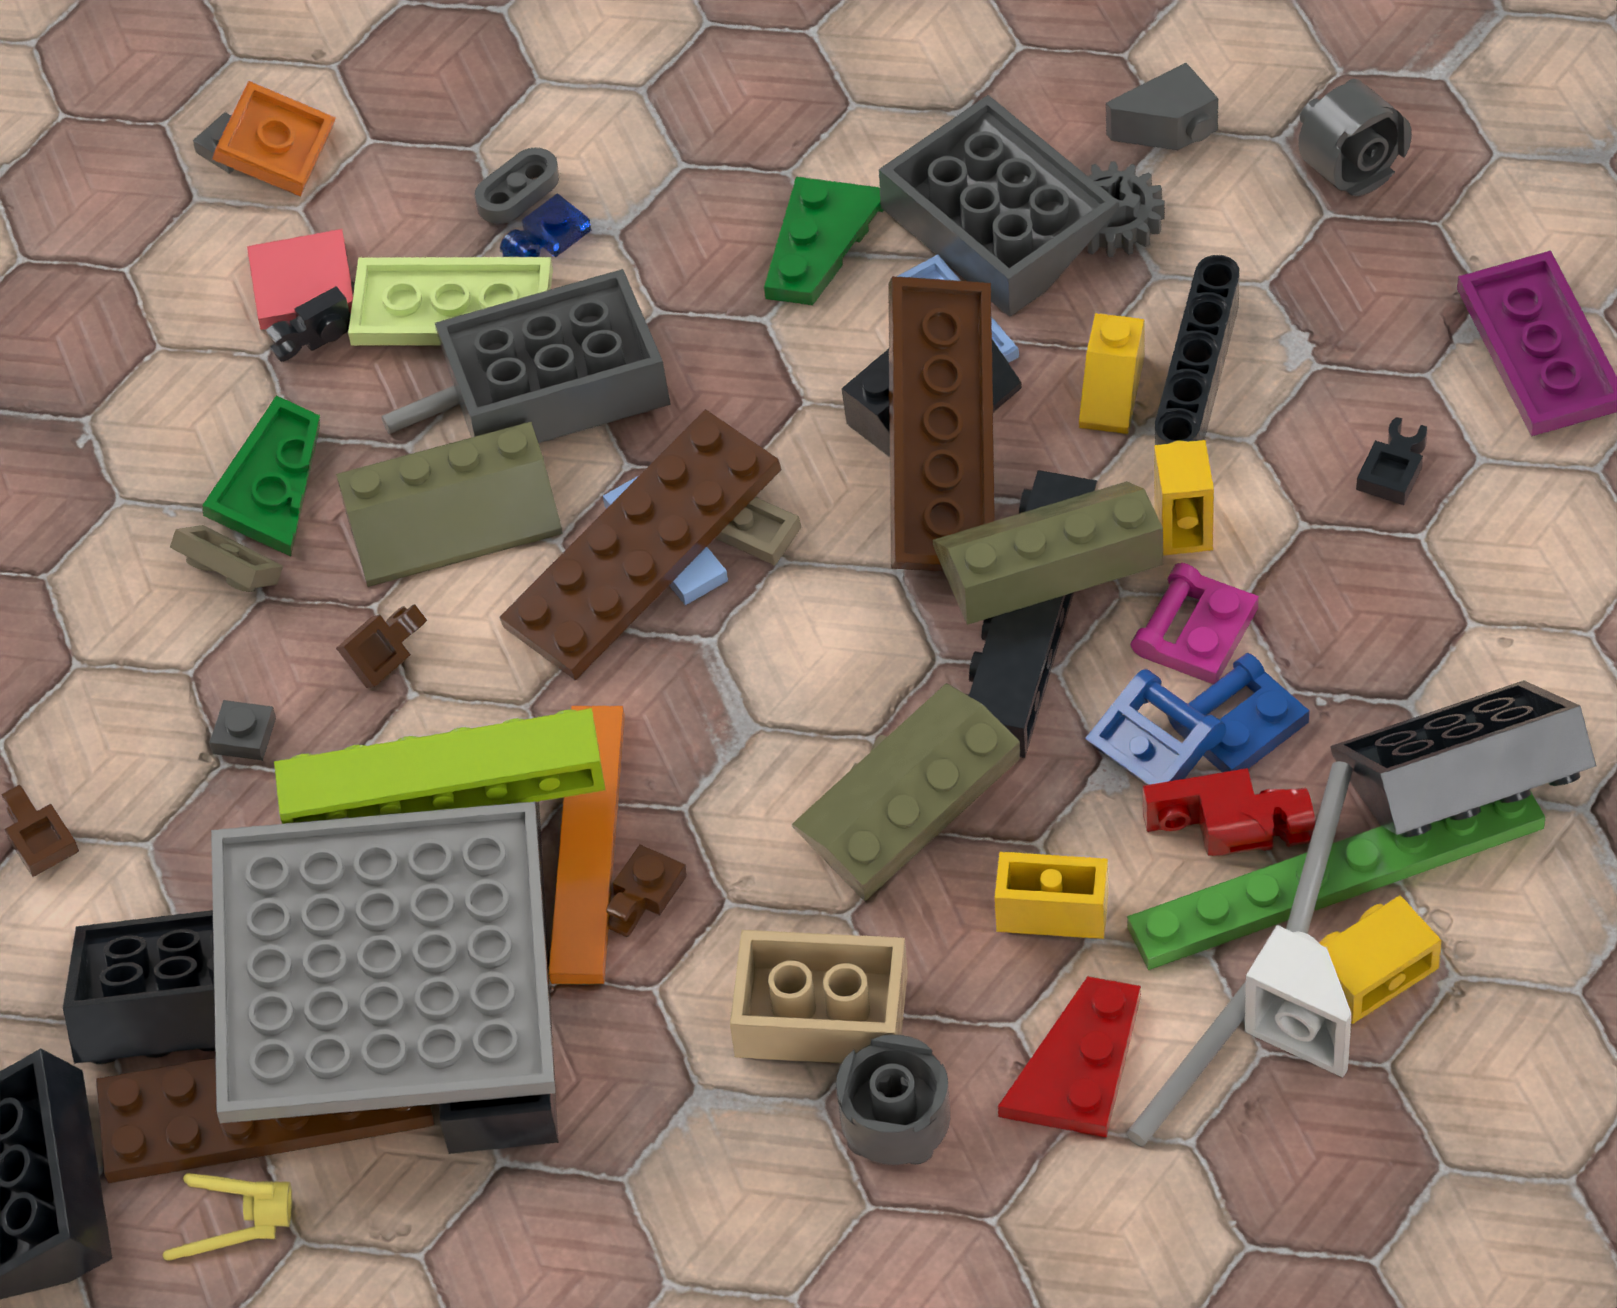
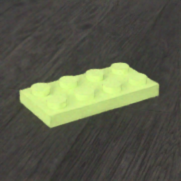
M358 257L348 330L351 345H441L435 322L551 290L553 274L551 257Z

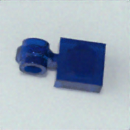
M557 193L522 219V231L514 229L504 236L500 244V252L502 257H539L541 249L544 248L556 258L591 231L590 219Z

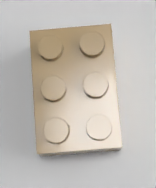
M741 930L730 1018L735 1058L842 1063L846 1056L854 1049L855 1053L871 1045V1039L883 1035H902L908 975L905 938Z

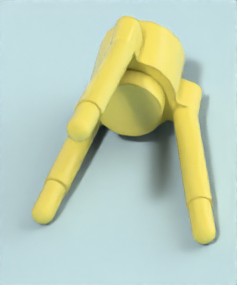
M186 1173L183 1180L190 1187L243 1195L244 1221H254L255 1226L165 1250L163 1258L166 1261L254 1239H275L276 1226H290L292 1212L291 1183L250 1182L211 1175Z

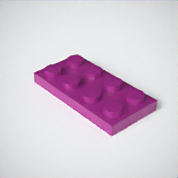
M1551 250L1458 276L1457 290L1531 437L1617 412V376Z

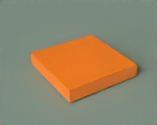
M248 81L215 149L212 160L301 197L333 129L336 117Z

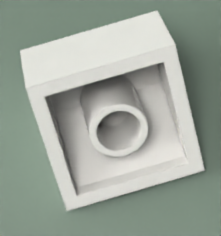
M1277 925L1246 974L1245 1032L1343 1078L1348 1070L1351 1010L1328 949L1304 932H1292Z

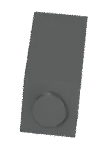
M1187 63L1106 102V135L1111 141L1180 150L1194 142L1206 139L1211 133L1218 130V97Z

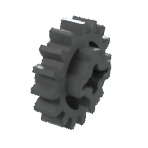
M1111 162L1109 169L1106 171H1102L1096 164L1091 165V175L1088 177L1119 201V209L1088 243V253L1093 255L1101 247L1106 248L1108 257H1113L1116 248H1123L1128 255L1133 254L1134 243L1137 242L1145 247L1149 246L1150 233L1160 234L1161 220L1165 219V200H1162L1161 185L1152 186V175L1149 172L1137 177L1136 165L1133 164L1128 166L1125 171H1119L1116 162Z

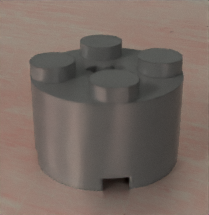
M1351 79L1344 85L1331 90L1321 99L1309 101L1300 113V121L1303 123L1298 140L1301 157L1340 191H1347L1352 196L1368 194L1386 183L1395 173L1390 166L1398 154L1405 158L1411 144L1412 130L1409 121L1359 79Z
M904 1035L879 1036L871 1039V1045L855 1053L854 1049L846 1056L839 1068L836 1090L842 1132L849 1149L854 1154L861 1155L871 1161L887 1165L922 1164L932 1157L934 1150L945 1138L950 1125L951 1111L947 1072L943 1063H940L933 1055L932 1049L924 1042Z

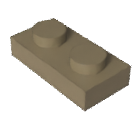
M755 497L715 539L776 566L802 526L799 516Z
M205 525L175 529L170 548L187 556L186 562L189 565L205 571H216L227 577L226 583L241 591L254 592L259 587L277 585L283 566Z

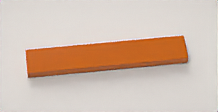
M571 706V710L576 711L592 708L605 790L568 796L563 799L549 965L551 984H604L610 917L606 909L611 902L625 721L623 706Z

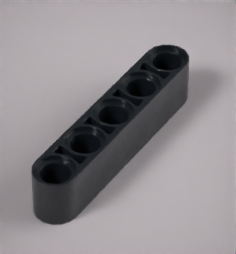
M1211 255L1202 259L1195 268L1155 420V445L1169 444L1174 441L1190 442L1205 440L1239 308V267L1230 257Z

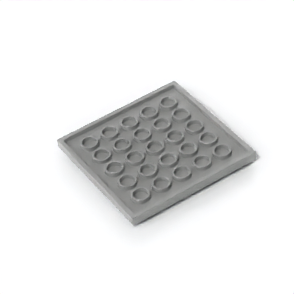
M535 802L211 830L216 1096L219 1123L555 1093Z

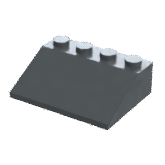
M989 95L879 169L881 208L932 252L939 255L945 263L965 280L991 283V302L1009 317L1045 293L1119 209V201Z
M623 269L435 322L440 344L471 438L532 422L537 441L541 443L671 405L663 360Z

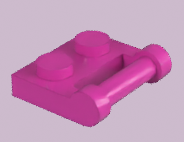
M1177 563L1167 578L1169 586L1145 628H1140L1136 632L1130 645L1132 650L1144 659L1214 684L1220 679L1258 610L1259 596L1205 577L1189 564ZM1186 596L1198 599L1199 602L1176 643L1173 644L1165 641L1163 637Z

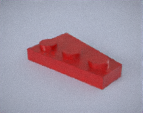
M1087 976L999 1103L998 1117L1107 1138L1139 1008L1141 986Z

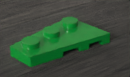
M796 176L765 281V299L813 305L843 266V258L855 242L860 243L868 233V224L877 212L883 213L880 187Z
M276 395L203 503V516L291 557L319 434L320 415Z

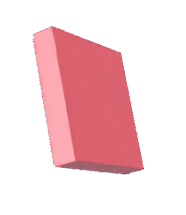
M342 229L247 246L257 316L261 330L268 329L279 321L295 319L294 308L335 286L346 297L349 312L351 313L353 288Z

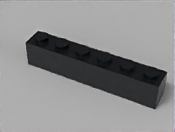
M1038 470L1032 489L1025 488L1023 490L1019 514L1098 490V481ZM1074 592L983 620L981 638L985 641L982 652L975 651L973 653L969 668V682H973L970 693L966 695L983 704L1020 741V757L1026 758Z

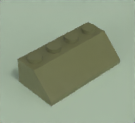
M532 422L336 474L367 587L563 534L545 462Z
M1126 481L934 539L933 547L968 625L1162 566L1163 527L1145 489Z
M946 683L794 821L792 827L866 901L1020 759V741L983 704Z

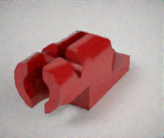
M1248 768L1142 786L1143 818L1146 831H1178L1188 825L1199 824L1208 856H1223L1259 849L1263 851L1272 850L1274 836H1280L1288 847L1309 844L1316 824L1313 805L1306 787L1298 789L1261 790L1260 794L1254 795Z

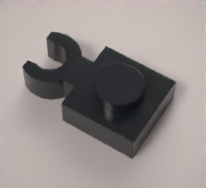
M335 286L294 308L295 319L279 321L271 325L266 332L274 342L270 348L280 362L293 358L304 345H307L312 352L329 342L336 341L348 332L350 312L347 299L339 288Z
M1394 418L1389 425L1388 444L1375 440L1357 476L1356 490L1405 505L1422 469L1423 455H1420V453L1426 447L1427 426L1421 425L1418 433L1413 437H1404L1401 435L1402 418Z

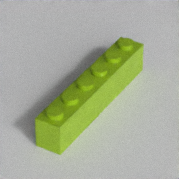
M592 708L578 711L563 710L554 715L530 719L514 718L500 724L476 728L460 727L446 733L422 737L406 736L392 742L368 746L352 745L344 750L314 755L299 754L290 759L274 761L279 815L282 824L538 802L605 790Z

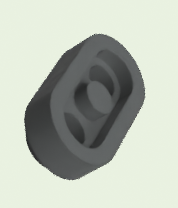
M543 148L522 150L482 180L475 190L477 211L481 218L495 224L510 222L551 192L559 182L558 163L554 154Z

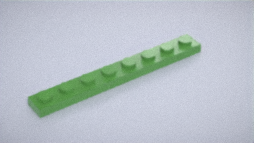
M1531 792L1529 797L1520 801L1501 803L1497 800L1482 805V811L1479 814L1467 819L1451 820L1448 817L1431 823V830L1418 836L1401 837L1400 834L1396 835L1380 826L1332 843L1314 911L1542 830L1545 827L1546 817ZM1307 853L1127 916V928L1147 969L1157 968L1288 921Z

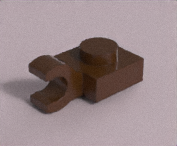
M415 604L408 609L402 606L386 622L381 615L370 617L336 649L364 686L372 688L378 685L411 655L402 642L424 625L427 619Z
M20 784L1 794L8 806L6 810L14 822L13 825L5 828L6 835L32 877L79 852L75 839L52 804L37 811Z
M639 844L613 881L615 896L606 909L607 914L614 916L608 925L609 929L628 937L635 929L645 910L661 915L687 877L686 864Z

